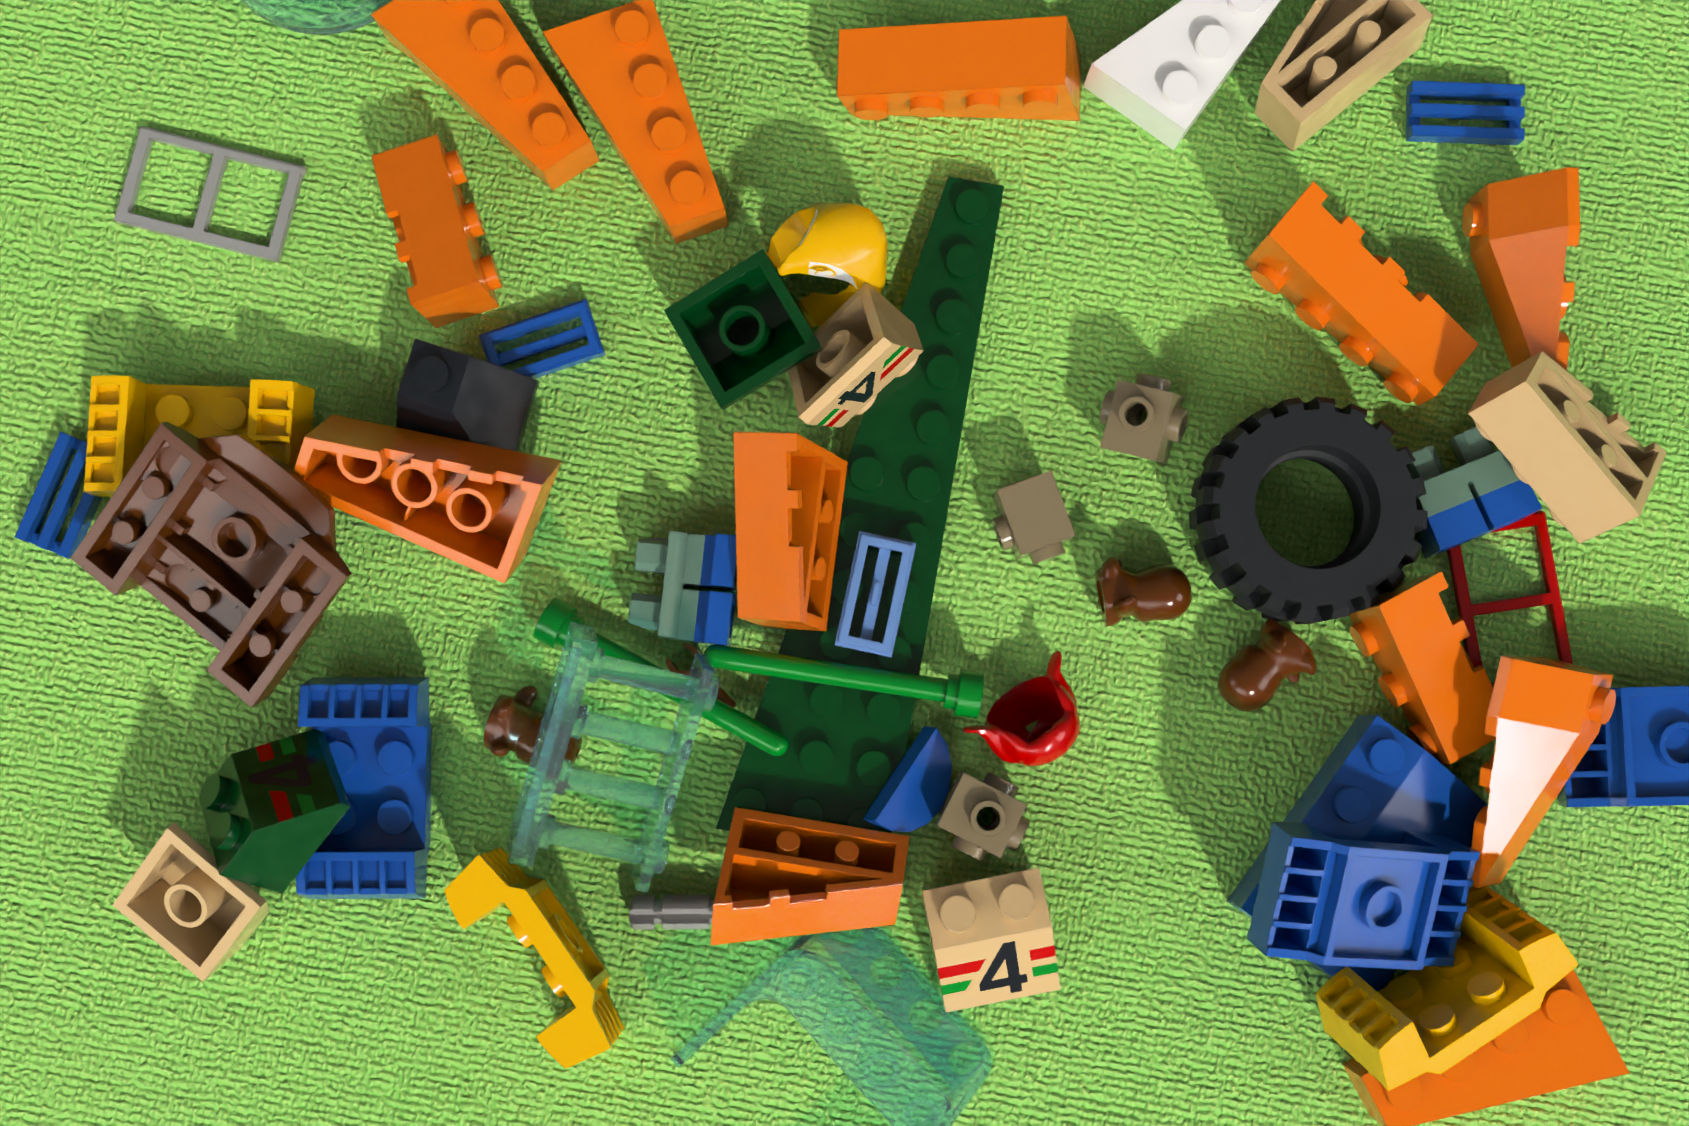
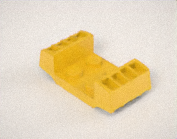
M91 376L84 492L92 496L112 497L159 425L164 422H169L198 438L243 433L294 471L304 437L313 428L315 389L293 381L250 379V387L146 384L131 376Z
M502 847L476 856L444 890L450 909L462 929H465L486 918L506 904L512 913L507 918V922L516 938L526 948L533 944L545 961L546 965L541 968V971L550 988L558 997L562 998L568 995L573 1002L572 1006L556 1016L536 1036L540 1044L565 1069L609 1050L625 1027L607 992L610 974L545 879L528 877Z
M1488 886L1482 888L1471 887L1466 901L1467 910L1463 914L1460 927L1463 936L1457 939L1453 966H1424L1422 970H1410L1401 977L1392 980L1378 992L1353 970L1345 967L1316 992L1324 1031L1367 1069L1372 1076L1381 1082L1388 1091L1426 1072L1442 1074L1539 1009L1545 993L1578 965V962L1558 934Z

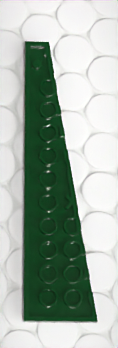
M950 176L947 179L900 311L915 324L924 351L918 356L912 369L901 377H895L877 394L872 406L864 412L847 459L848 465L826 631L787 629L778 654L917 675L920 673L1004 190L1002 185ZM859 531L916 543L892 658L834 645ZM868 546L849 631V636L860 638L879 553V548ZM890 552L871 641L883 643L902 556L900 552ZM770 676L755 720L784 735L788 740V749L781 756H772L746 742L716 829L730 831L734 809L737 807L892 833V831L875 827L863 818L906 754L915 698Z

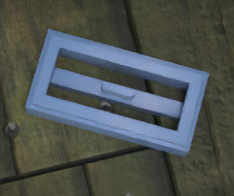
M859 531L835 646L892 658L916 543ZM868 546L879 548L862 631L860 638L849 636L867 549ZM896 551L902 553L883 643L871 641L890 552Z

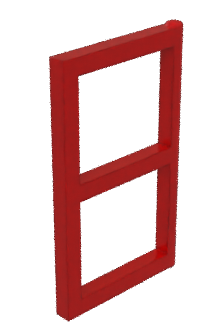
M1537 511L1527 518L1490 533L1534 526L1546 588L1545 594L1471 605L1461 545L1447 550L1458 616L1463 619L1470 635L1463 639L1464 649L1474 667L1482 666L1473 616L1549 605L1559 661L1573 664L1544 511Z

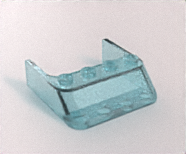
M881 927L795 936L675 1048L670 1058L679 1068L743 1007L756 1000L768 999L776 1001L791 1013L892 1126H951L989 1076L992 1065L990 1050L984 1040L957 1011L945 1013L942 994Z

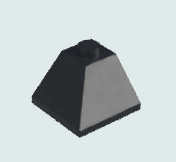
M415 339L397 394L396 427L518 451L540 381L475 357Z

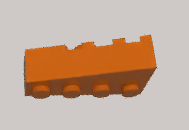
M393 0L371 14L385 37L398 50L405 53L419 66L421 71L453 97L470 116L488 129L503 146L551 190H555L600 161L590 138L499 0Z
M636 0L543 31L553 57L575 87L585 106L592 113L613 149L635 179L638 187L674 242L678 244L728 227L726 211L653 0Z

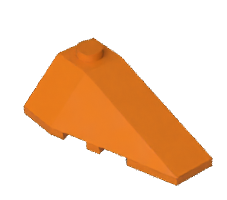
M1501 656L1486 716L1484 734L1496 737L1494 754L1489 763L1483 764L1480 768L1479 785L1485 787L1486 793L1489 794L1488 806L1486 805L1480 810L1474 821L1471 848L1479 851L1480 856L1479 860L1476 861L1472 876L1473 887L1482 888L1501 883L1598 735L1601 724L1605 725L1610 720L1616 702V692L1610 689L1613 674L1546 657Z

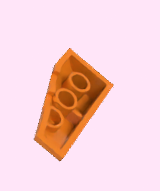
M1566 167L1487 184L1471 197L1464 207L1462 215L1463 234L1465 237H1470V255L1512 368L1543 351L1567 371L1570 341L1564 331H1559L1560 320L1566 313L1568 302L1574 301L1575 282L1567 281L1564 276L1566 247L1579 246V167Z

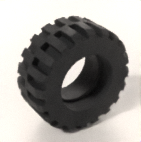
M1299 397L1283 400L1269 409L1264 407L1250 415L1223 436L1220 443L1211 449L1202 463L1204 467L1203 472L1194 480L1190 495L1196 498L1195 509L1189 512V525L1191 530L1197 529L1200 542L1194 545V549L1199 561L1206 559L1211 566L1213 573L1208 576L1219 590L1227 588L1235 596L1232 602L1244 610L1255 609L1262 612V618L1264 619L1270 618L1276 622L1294 621L1295 624H1313L1346 617L1351 613L1366 610L1380 602L1381 594L1394 590L1406 577L1402 571L1404 565L1416 561L1422 545L1414 541L1415 534L1427 528L1428 511L1417 510L1416 498L1427 494L1423 477L1411 478L1406 465L1416 460L1408 446L1406 445L1396 450L1389 441L1396 431L1383 420L1374 425L1365 421L1367 410L1352 403L1343 409L1335 407V399L1326 397H1315L1305 403ZM1304 459L1320 464L1330 470L1342 482L1350 496L1354 513V526L1350 541L1342 554L1326 564L1300 566L1286 560L1268 544L1260 530L1255 507L1257 490L1263 477L1273 467L1282 462Z

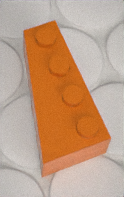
M1067 15L839 29L837 97L849 113L854 114L859 119L881 120L887 118L888 115L923 118L965 117L1080 121L1081 54Z
M1313 181L1244 263L1252 269L1251 276L1258 285L1272 294L1280 292L1296 305L1295 312L1304 323L1316 330L1324 328L1341 342L1339 348L1349 360L1362 367L1369 365L1385 379L1383 381L1385 388L1393 396L1405 403L1414 402L1417 406H1420L1436 397L1479 344L1429 294L1416 292L1412 295L1405 288L1408 285V279L1404 274L1405 271L1391 257L1372 255L1363 246L1360 239L1365 231L1349 216L1343 217L1341 221L1336 220L1321 205L1328 195Z
M332 414L304 437L294 472L310 484L332 507L505 584L526 556L562 460Z
M1574 969L1545 993L1539 1009L1442 1074L1426 1072L1388 1091L1381 1082L1354 1058L1342 1064L1369 1116L1382 1126H1414L1629 1073Z

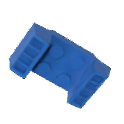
M429 677L311 678L300 685L298 727H311V730L317 729L325 733L350 808L296 876L297 895L307 899L426 898L427 859L430 848L432 728L429 718Z
M1689 686L1610 688L1616 692V702L1612 716L1605 725L1601 724L1598 735L1558 794L1559 805L1564 807L1689 805Z
M1272 822L1271 835L1265 853V862L1259 880L1257 898L1253 907L1251 925L1247 933V939L1265 956L1306 960L1324 966L1422 970L1424 966L1454 965V952L1457 939L1461 936L1460 927L1463 914L1467 910L1466 901L1470 886L1473 885L1472 876L1476 861L1479 860V851L1446 837L1425 833L1405 832L1403 844L1333 839L1305 823Z

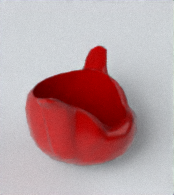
M1057 650L1052 654L1046 675L1029 679L1003 694L989 710L985 725L965 726L963 732L979 734L989 745L993 753L1002 761L1008 763L1042 766L1066 754L1075 743L1081 726L1076 706L1077 700L1060 669L1061 652ZM1038 720L1032 731L1029 732L1025 726Z

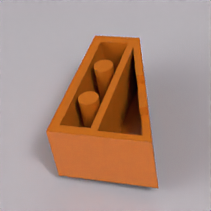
M436 134L372 155L386 214L389 219L392 218L400 241L394 243L398 259L401 263H407L414 286L406 288L410 304L435 328L499 308L495 290L502 288L503 283L493 256L483 257L477 237L486 234L475 202L468 204L465 202L460 184L468 182V177L458 150L448 151Z
M733 432L738 618L769 628L826 631L848 462L798 433Z
M1440 571L1405 580L1394 590L1381 594L1380 602L1366 610L1349 614L1354 624L1349 627V631L1361 653L1366 657L1371 655L1381 671L1382 676L1378 678V683L1387 700L1395 708L1400 706L1411 724V727L1407 728L1408 737L1428 751L1441 764H1452L1496 739L1494 736L1484 734L1493 687L1484 667L1480 665L1474 667L1460 642L1470 636L1463 619L1457 618L1450 621L1438 594L1448 588L1443 573Z
M735 807L713 904L710 945L895 925L903 887L910 836Z

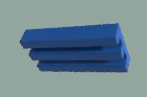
M1412 81L1407 86L1406 142L1519 145L1525 137V128H1521V120L1525 118V106H1521V99L1525 96V85ZM1420 99L1506 102V106L1420 103ZM1420 117L1449 118L1452 120H1506V128L1420 125Z
M587 299L479 335L487 362L500 367L586 338L588 339V345L511 370L533 379L606 355ZM579 317L581 318L583 326L499 354L497 353L495 345Z
M60 432L15 538L30 542L40 548L71 559V556L86 536L102 497L92 496L84 492L63 541L56 540L67 512L73 505L79 491L78 487L85 473L87 442ZM75 450H77V452H76V454H75V457H74V459H73V461H72V463H71V466H70V468H69V470H68V473H67V475H66V477H65V479H64V482H63V484H62V486H61V489H60V491H59V493H58V495H57V498H56V500H55V502H54V505H53V507H52V509H51V511H50V514H49V516H48V518H47V521H46V523H45V525H44V527H43V530H42V532H41V534H40L39 531H40V529H41V527H42V525H43V522H44V520H45V518H46V515H47V513H48V511H49V508H50V506H51V504H52V502H53V499H54V497H55V495H56V492H57V490H58V488H59V485H60V483H61V481H62V479H63V476H64V474H65V472H66V469H67V467H68V465H69V463H70V460H71V458H72V456H73V453H74Z

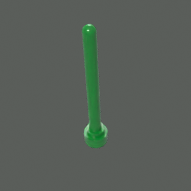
M554 598L541 614L533 633V637L553 649H556L559 645L565 649L574 646L772 756H781L787 751L788 740L784 735L583 626L584 619L577 616V609L558 598Z
M717 644L708 646L703 654L705 663L713 668L943 702V708L953 709L954 716L978 719L984 685V673L961 669L959 675L948 673L947 679Z

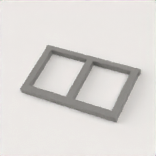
M140 126L114 221L119 224L280 263L303 177L306 175L307 169L304 165ZM153 141L213 156L193 228L133 214ZM228 160L289 174L269 247L208 232Z

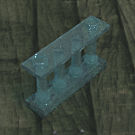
M570 622L508 835V862L532 868L537 849L547 850L549 844L632 862L631 872L636 890L648 893L653 873L661 875L667 862L669 840L664 839L702 712L703 710L711 711L715 704L719 689V677L714 676L715 671L708 657L698 653L695 654L689 676L604 655V648L597 647L598 640L594 627ZM598 678L682 698L673 730H666L588 711V705L581 703L586 682L596 683ZM584 734L664 753L665 756L656 786L571 766V760L564 758L570 738L580 739L581 735ZM566 789L649 808L640 839L555 821V815L548 813L554 793L563 795Z

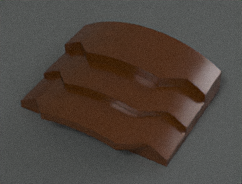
M169 422L159 425L71 556L75 563L115 596L142 586L216 647L220 652L206 671L251 708L269 698L298 658L297 652L321 621L325 610L352 575L343 559L336 552L334 508L302 477L243 433L198 438Z

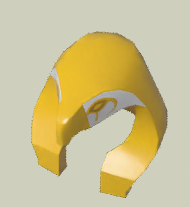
M854 203L812 204L792 214L771 238L767 255L776 265L777 271L781 276L799 273L834 278L850 283L848 288L840 293L827 295L813 292L799 301L798 304L811 327L821 326L866 282L878 293H882L886 281L888 241L882 222L869 208Z

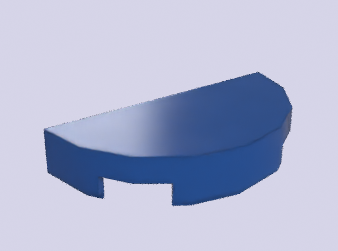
M923 727L863 819L883 830L911 832L928 824L941 810L950 789L952 764L948 745L936 727Z

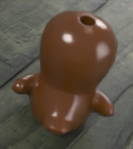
M1112 556L1095 572L1098 605L1106 627L1114 626L1122 618L1133 616L1136 620L1144 623L1176 619L1188 610L1192 600L1191 585L1187 575L1180 568L1172 564L1152 565L1133 572L1123 568L1121 560Z
M1269 618L1262 625L1260 630L1261 637L1255 645H1244L1242 648L1237 649L1236 655L1220 672L1218 680L1220 694L1226 702L1239 711L1252 712L1260 710L1273 698L1283 679L1287 678L1290 682L1297 683L1300 673L1314 675L1316 672V659L1311 648L1295 633L1273 619Z
M534 686L523 687L514 697L501 694L496 700L486 723L483 739L485 748L498 757L507 755L509 751H515L517 759L523 763L551 774L565 771L574 764L582 745L581 731L574 720L557 713L532 710L531 706L537 695V689Z

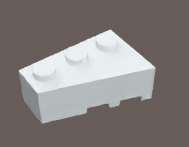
M1182 0L1093 62L1083 87L1174 150L1269 21L1281 0Z

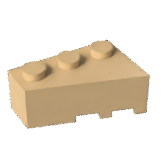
M1315 0L1302 23L1298 24L1263 79L1254 113L1293 152L1421 47L1433 14L1418 0Z
M1541 351L1486 382L1468 414L1473 418L1479 433L1487 440L1492 441L1508 459L1516 476L1522 482L1529 484L1548 506L1552 518L1559 525L1566 527L1581 544L1641 515L1667 452L1655 442L1644 447L1625 432L1630 429V422L1618 412L1610 417L1604 415L1588 402L1593 399V392Z

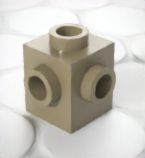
M1137 373L1135 383L1117 380L1115 391L1109 390L1102 403L1100 423L1106 426L1100 448L1167 464L1172 442L1179 443L1186 429L1188 409L1182 408L1184 397L1169 392L1171 381L1163 378ZM1147 409V418L1141 423V415Z
M960 771L934 823L956 835L951 846L983 862L987 852L1001 858L1006 847L1015 851L1026 833L1030 819L1022 816L1027 805L1015 799L1019 787L989 772L982 782ZM984 807H991L994 812L992 822L986 826H979L977 823L978 812Z

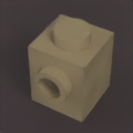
M1052 471L996 490L992 497L999 516L992 518V525L1003 551L1012 549L1016 560L1030 555L1033 565L1066 553L1063 543L1070 541L1076 535Z

